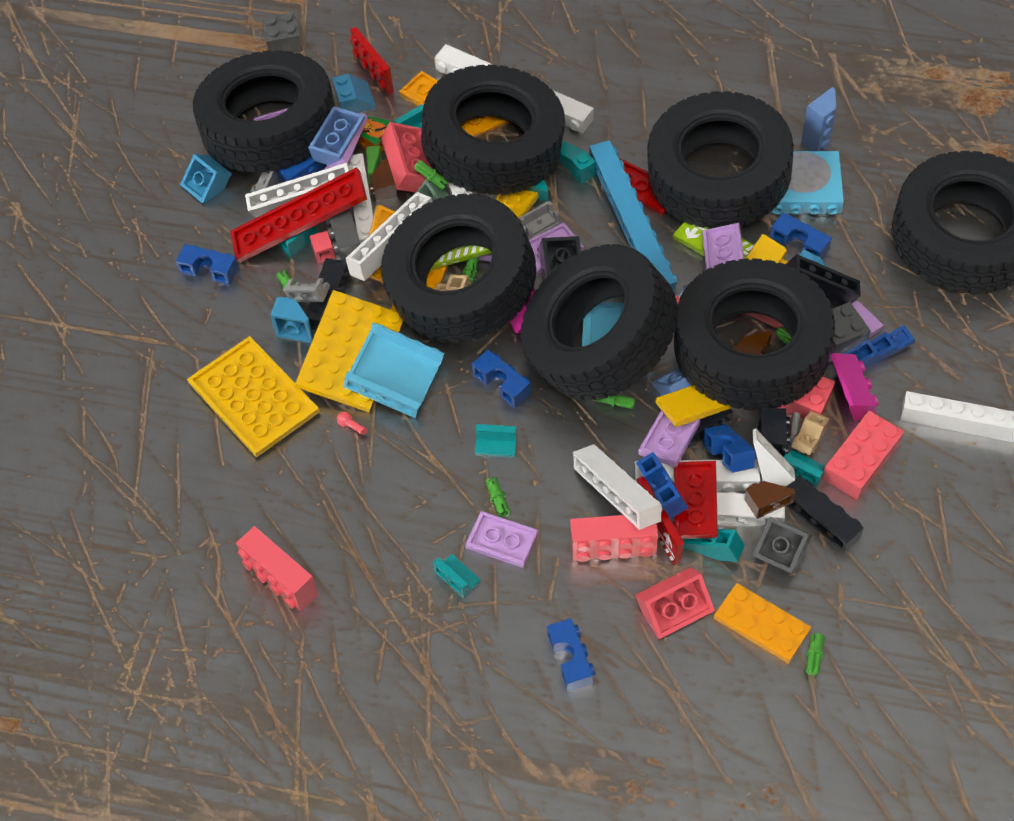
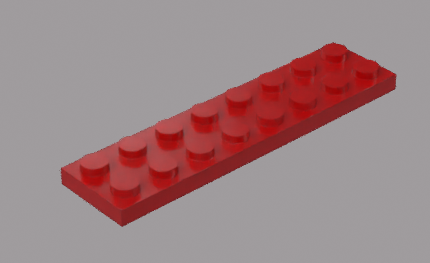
M356 167L231 230L236 260L241 263L367 200L360 170Z

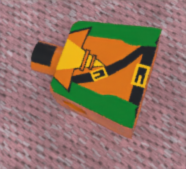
M369 116L359 137L358 144L365 149L370 146H381V152L383 153L385 149L381 136L392 121Z

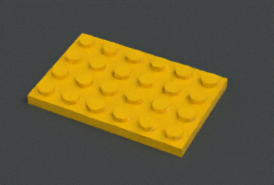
M333 290L296 380L295 387L370 412L374 400L344 388V378L347 372H350L371 330L372 323L381 324L389 330L399 332L403 323L399 313Z
M250 336L187 379L190 386L256 458L320 413L319 408L301 389L295 387L292 379Z

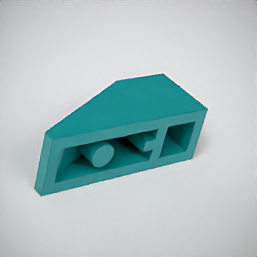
M563 141L559 157L560 163L580 184L595 177L596 162L586 151Z
M718 529V538L683 539L684 549L718 561L738 562L745 547L737 531L729 529Z

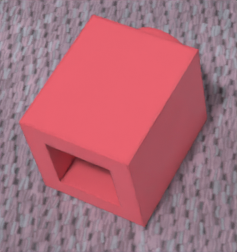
M327 231L309 236L318 264L325 262L326 258L335 259L333 246Z

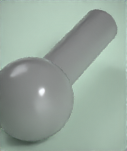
M792 413L790 446H788L791 450H797L791 446L793 440L799 434L800 413Z

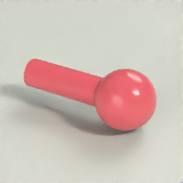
M341 412L338 414L337 423L340 426H349L362 435L367 433V428L352 420L350 413Z

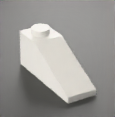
M756 428L752 430L762 482L766 481L787 486L795 481L794 468Z

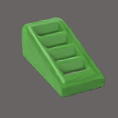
M381 146L366 148L369 184H372L370 176L382 160Z

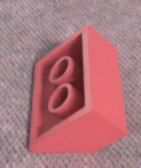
M691 567L635 595L642 614L658 639L715 611L702 574Z

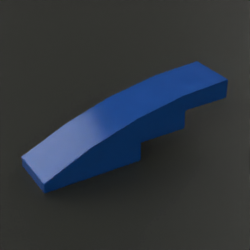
M905 325L889 334L884 332L871 341L866 339L843 354L856 355L858 361L862 360L866 368L915 343V339Z

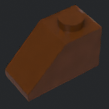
M386 158L370 176L372 184H368L370 193L375 195L376 201L397 197L396 185L388 159Z
M765 331L742 337L739 344H734L733 349L748 354H764L770 344L772 332Z
M763 481L759 484H751L746 489L744 500L758 519L793 503L796 492L792 488Z

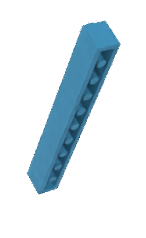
M610 140L589 146V155L596 162V173L629 246L648 258L668 281L675 293L676 284H678L677 277L670 270V262L664 257L663 247L657 242L656 232L650 227V219L648 215L645 216L642 202H638L635 187H631L630 176L628 173L625 174L624 164L622 160L618 159L616 146H612Z

